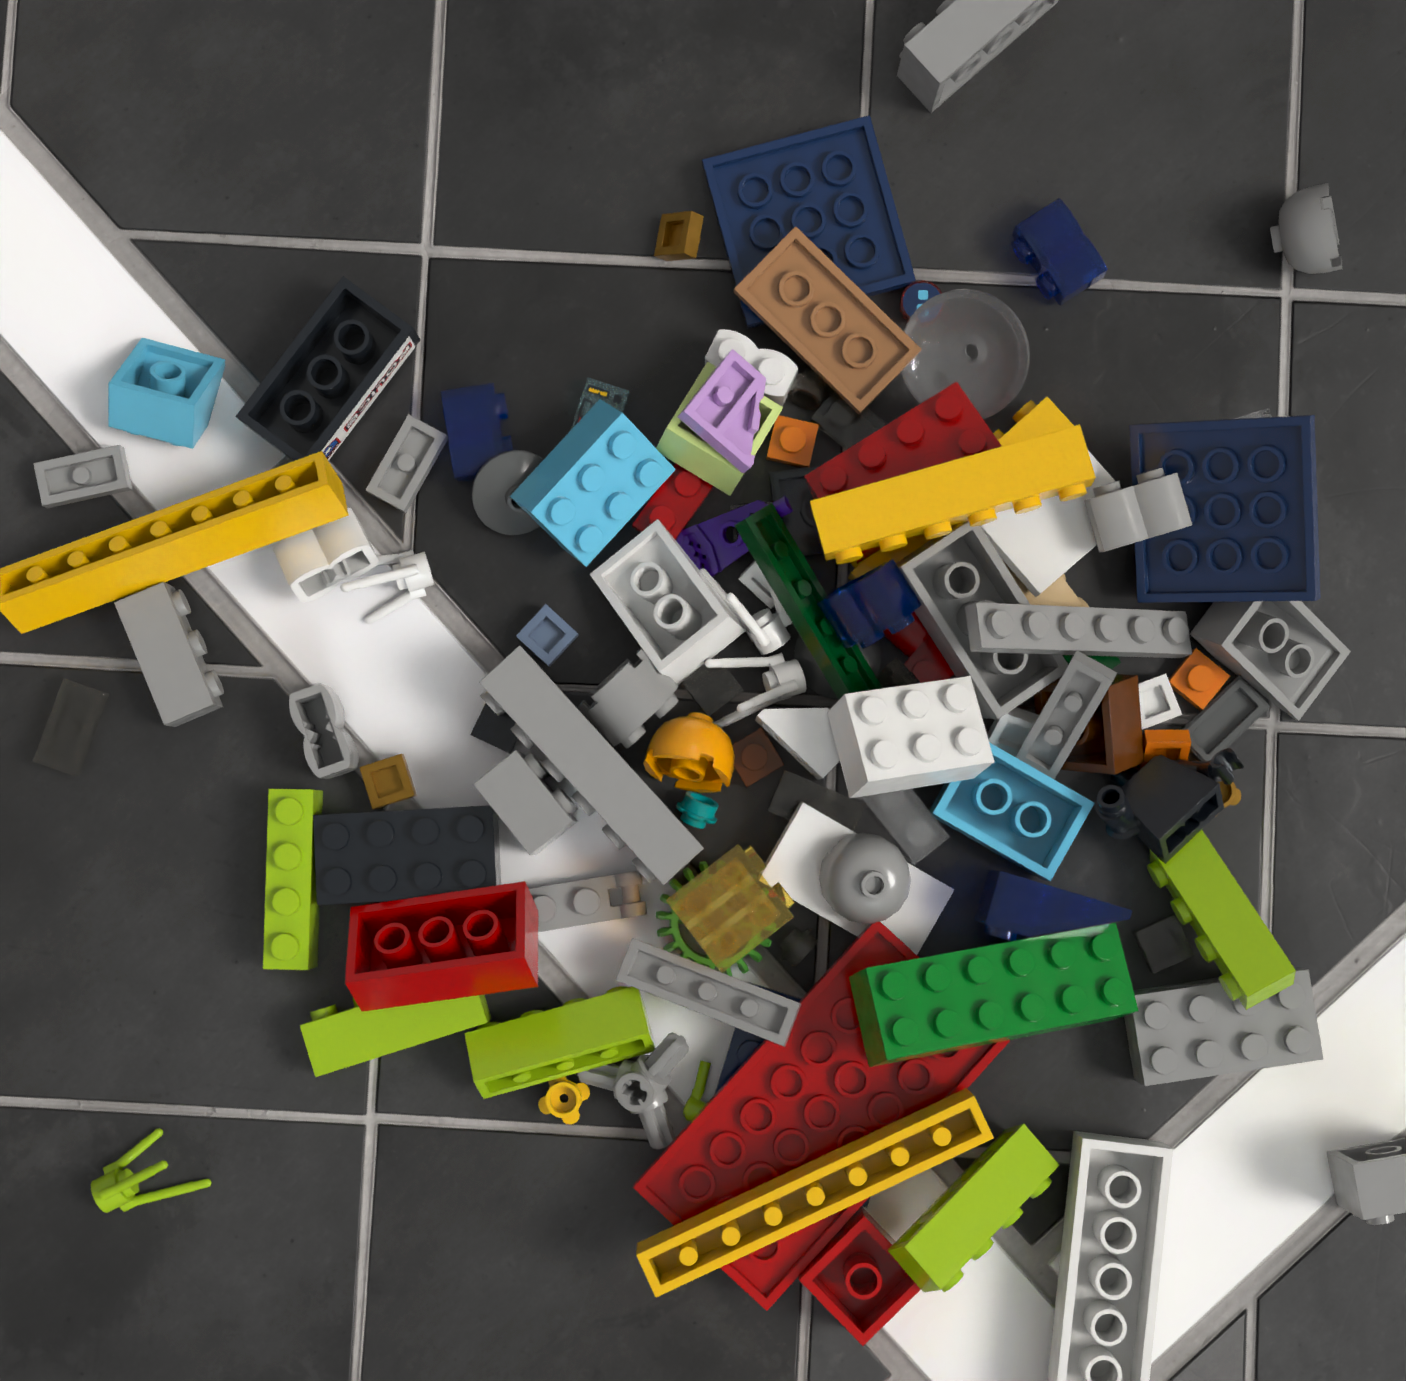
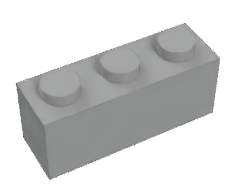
M162 582L114 602L164 725L177 727L223 707L219 697L224 694L222 683L214 670L208 671L202 656L208 653L207 647L200 632L197 629L192 631L186 615L191 613V609L181 589L175 590L173 586Z

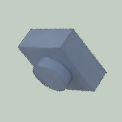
M547 604L516 635L521 642L549 667L579 636Z

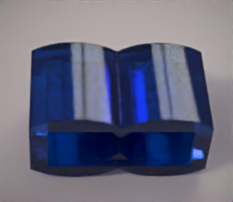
M1060 198L1014 228L1012 234L1014 241L1011 242L1013 251L1023 264L1029 262L1037 271L1039 276L1035 278V281L1044 297L1048 300L1054 298L1060 306L1104 278L1108 271L1099 252L1083 233L1077 220Z
M494 383L441 391L454 478L458 482L474 479L482 465L490 458L499 453L514 450L512 436L504 437L501 420L509 419L505 393L497 394Z
M893 559L845 583L817 603L845 648L859 643L862 649L869 647L885 636L884 630L889 629L891 634H895L910 625L915 620L911 613L922 605Z

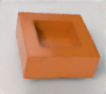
M779 415L774 423L766 460L800 468L809 467L819 424Z
M1195 648L1192 649V654L1182 661L1168 680L1175 692L1200 711L1207 706L1230 675Z
M1144 730V762L1139 764L1140 769L1154 756L1163 755L1172 760H1188L1191 747L1189 730Z

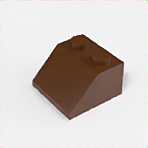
M1116 674L1112 684L1060 770L1115 775L1144 762L1138 675ZM1061 678L1056 679L1034 694L1035 713L1037 715H1040Z

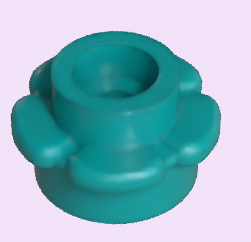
M687 791L683 801L676 804V808L682 812L680 819L690 826L704 829L706 823L715 824L717 822L715 813L719 805L716 801L705 795Z

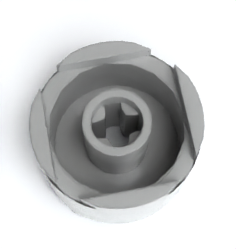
M642 647L636 651V655L640 658L639 661L633 665L627 658L592 691L594 702L590 706L583 700L577 707L613 747L621 743L626 749L629 748L646 732L643 723L654 713L660 719L679 701L674 694L679 686L669 676L659 673Z

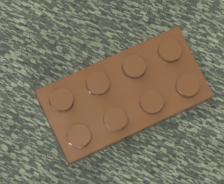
M796 226L734 288V293L858 415L922 350Z

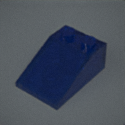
M988 870L974 920L985 924L984 933L1015 941L1017 933L1032 937L1129 920L1133 910L1003 871Z

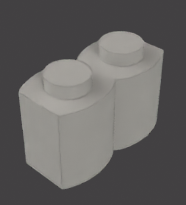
M1163 468L1136 475L1138 485L1121 489L1120 482L1116 481L1093 488L1095 497L1084 502L1099 553L1192 526L1177 473L1165 476Z
M319 683L290 693V714L295 726L304 735V755L312 772L318 778L329 780L357 770L359 765L357 746L352 736L344 729V709L334 690L329 686Z

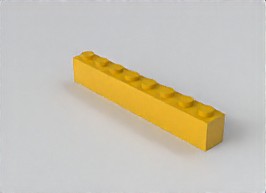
M320 451L0 568V612L23 634L145 590L159 583L167 582L349 516L343 483L324 453Z
M965 1088L638 1242L636 1256L657 1298L994 1139L975 1096Z

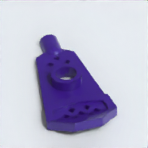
M786 496L772 503L781 518L793 512ZM757 500L683 529L677 538V543L699 570L704 568L714 577L749 551L740 535L734 543L726 538L727 528L729 526L735 527L734 525L768 504Z

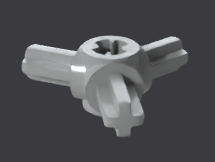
M673 1032L669 1033L650 1055H641L635 1062L624 1060L621 1065L612 1063L577 1074L581 1083L614 1091V1098L625 1109L629 1110L631 1114H639L648 1141L653 1149L666 1148L676 1138L663 1104L668 1100L665 1089L671 1083L670 1073L689 1051L686 1039L682 1035L679 1036Z

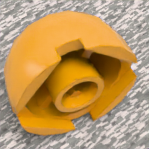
M692 712L688 716H680L666 721L657 729L647 747L643 764L645 770L661 782L663 774L679 779L675 782L674 787L699 793H715L721 791L722 783L726 787L730 785L735 755L731 739L725 731L714 724L710 716Z

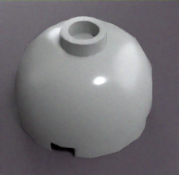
M1325 183L1308 187L1294 193L1285 200L1279 210V225L1270 227L1274 252L1283 251L1290 266L1297 271L1308 274L1327 273L1343 269L1342 258L1339 256L1337 247L1339 245L1332 198L1329 196V184Z
M862 832L844 837L838 841V844L832 848L830 853L826 854L822 860L819 881L823 897L836 913L849 921L871 924L884 921L900 910L908 897L911 877L908 863L897 846L879 835Z

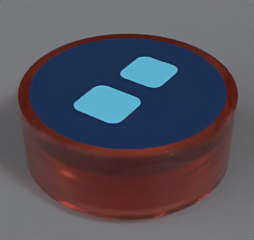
M921 280L911 283L905 288L900 299L899 308L901 315L911 325L917 327L929 326L941 315L944 307V297L941 290L932 282Z

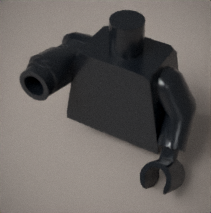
M1230 748L1219 751L1209 761L1172 760L1163 755L1154 756L1141 769L1134 766L1118 774H1111V781L1115 785H1108L1100 789L1095 802V810L1098 816L1107 824L1106 832L1109 836L1125 840L1137 835L1166 864L1224 809L1220 783L1218 782L1223 781L1226 785L1232 784L1235 777L1231 772L1236 769H1243L1245 765L1234 750Z

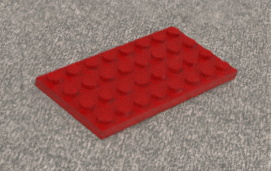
M881 922L871 923L798 1002L801 1003V1007L786 1046L784 1047L765 1039L633 1184V1188L673 1225L679 1224L968 1088L1010 1040L869 1067L849 977L867 967L919 958ZM868 1198L724 1265L720 1269L768 1311Z

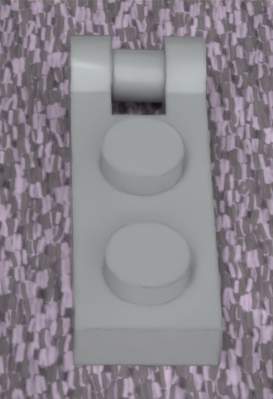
M633 871L529 888L538 909V932L646 915V901H641L638 884H642L641 873ZM621 887L623 904L611 906L608 889Z

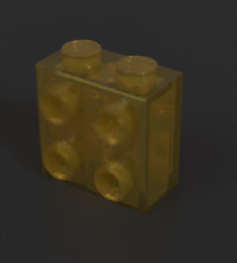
M739 844L735 845L666 899V902L721 973L794 918L788 908L794 905L795 902L779 882L772 887L760 873L767 866L751 846L743 851Z

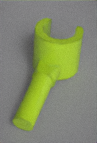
M700 1061L694 1089H692V1093L683 1108V1116L689 1122L707 1104L700 1099L705 1092L711 1066L709 1062Z

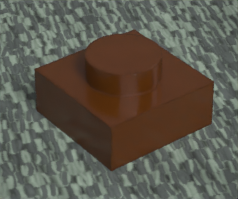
M762 727L732 745L735 755L734 768L746 788L784 766L783 761Z

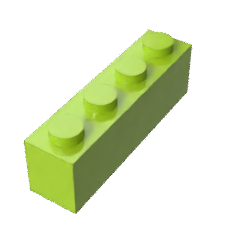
M269 789L263 969L310 970L318 967L319 905H317L313 815H322V790Z
M1202 829L1166 864L1150 850V863L1147 865L1150 876L1159 888L1166 886L1174 900L1170 901L1175 915L1183 925L1190 923L1198 935L1194 941L1200 954L1208 963L1214 960L1223 974L1219 976V981L1232 1001L1239 999L1245 1010L1294 984L1295 968Z
M626 986L614 987L604 995L589 999H571L561 1007L550 1010L528 1011L519 1018L507 1022L485 1023L474 1031L464 1033L473 1081L483 1099L648 1054L655 1050L640 990L635 987Z
M485 995L361 1012L353 998L354 1007L340 1012L337 1011L336 1004L310 1012L312 1020L300 1025L314 1075L318 1077L488 1023L492 1018Z
M1025 1124L1005 1129L888 1249V1252L923 1293L938 1290L946 1292L962 1279L964 1273L961 1271V1268L971 1258L973 1260L979 1259L993 1246L994 1242L991 1237L1000 1227L1006 1229L1023 1214L1020 1206L1029 1197L1032 1199L1036 1198L1050 1186L1052 1180L1049 1176L1059 1166L1058 1162Z

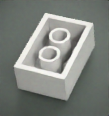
M971 676L844 694L827 712L849 798L974 779L995 762Z

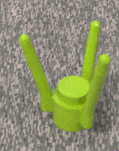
M157 1128L117 1161L103 1167L104 1175L91 1182V1192L96 1204L103 1212L108 1213L118 1207L123 1212H126L138 1205L210 1187L212 1182L207 1178L135 1196L139 1192L138 1183L168 1167L167 1161L162 1160L135 1174L128 1168L123 1170L126 1165L163 1135V1130Z

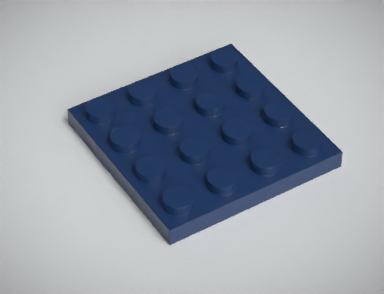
M870 115L702 159L704 174L735 286L795 226L868 297L915 284L916 278ZM739 298L747 329L765 325Z
M1315 415L1129 425L1132 486L1138 485L1136 475L1163 468L1165 476L1177 473L1192 522V526L1135 543L1138 603L1317 601L1321 598Z

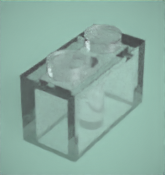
M912 789L857 797L910 864L916 865L950 838Z

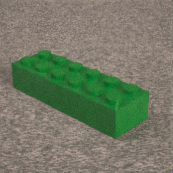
M1116 923L867 967L849 977L869 1067L1114 1020L1138 1012Z

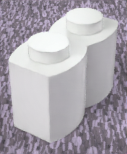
M725 329L718 330L705 356V365L708 361L717 367L728 352L732 349L735 350L766 378L764 396L783 406L796 381L798 372L796 364L789 357L778 351L758 349L748 337L741 333Z
M347 508L349 516L282 539L274 546L273 551L286 580L301 603L324 596L340 582L358 578L369 572L379 563L361 523L351 508Z

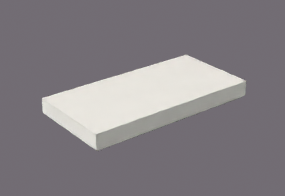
M800 801L758 874L757 879L857 937L869 925L849 921L836 913L823 897L819 881L822 860L826 854L830 853L832 848L838 844V841L846 836L857 833ZM908 863L911 877L908 897L898 912L880 922L917 955L954 889Z

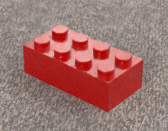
M956 381L804 477L813 498L819 499L1002 447V445ZM880 546L863 550V557L855 560V562L858 564L881 550Z
M526 882L351 907L345 984L361 1012L538 987V909Z

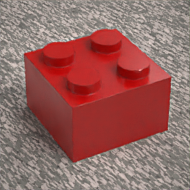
M861 1206L798 1277L799 1281L864 1346L921 1289L888 1252V1249L896 1241Z

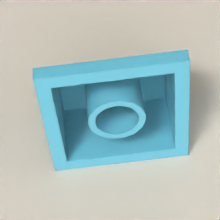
M141 338L108 383V427L127 431L133 435H142L169 442L175 446L193 449L209 425L225 369V359Z

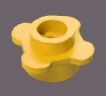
M566 1076L548 1081L550 1087L546 1095L541 1097L538 1102L540 1111L543 1114L551 1113L555 1117L562 1118L565 1124L576 1123L580 1118L578 1110L582 1102L588 1099L590 1095L588 1085L581 1082L576 1084L568 1080ZM562 1094L568 1096L567 1102H561L560 1096Z

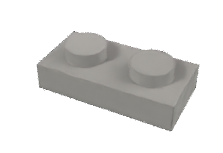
M408 414L368 484L366 491L398 510L407 513L446 444L448 436Z
M121 445L33 463L41 503L45 508L133 490L125 450Z

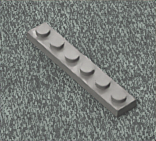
M975 602L965 607L970 652L1074 655L1076 651H1079L1087 656L1183 658L1192 654L1185 611Z

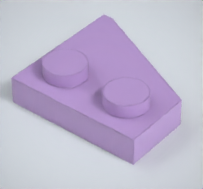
M732 349L725 355L678 416L682 422L742 473H745L754 464L755 456L751 455L754 434L759 430L761 417L759 403L764 397L766 378Z

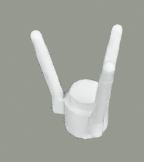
M409 550L399 554L376 555L379 560L377 565L395 564L392 565L393 570L343 583L340 586L341 591L348 592L396 580L399 591L408 588L406 593L367 615L364 619L365 623L371 624L406 603L427 596L425 588L435 584L425 551L414 554L413 550Z
M700 569L745 628L746 633L751 641L754 642L761 655L771 653L788 642L791 636L785 627L790 625L792 621L770 585L769 588L776 613L772 614L770 609L767 608L751 616L733 593L727 594L706 569Z
M782 653L769 657L707 659L704 663L707 668L769 667V671L762 674L766 692L740 703L737 706V711L713 722L721 728L778 701L806 692L805 676L800 663L796 659L785 662Z

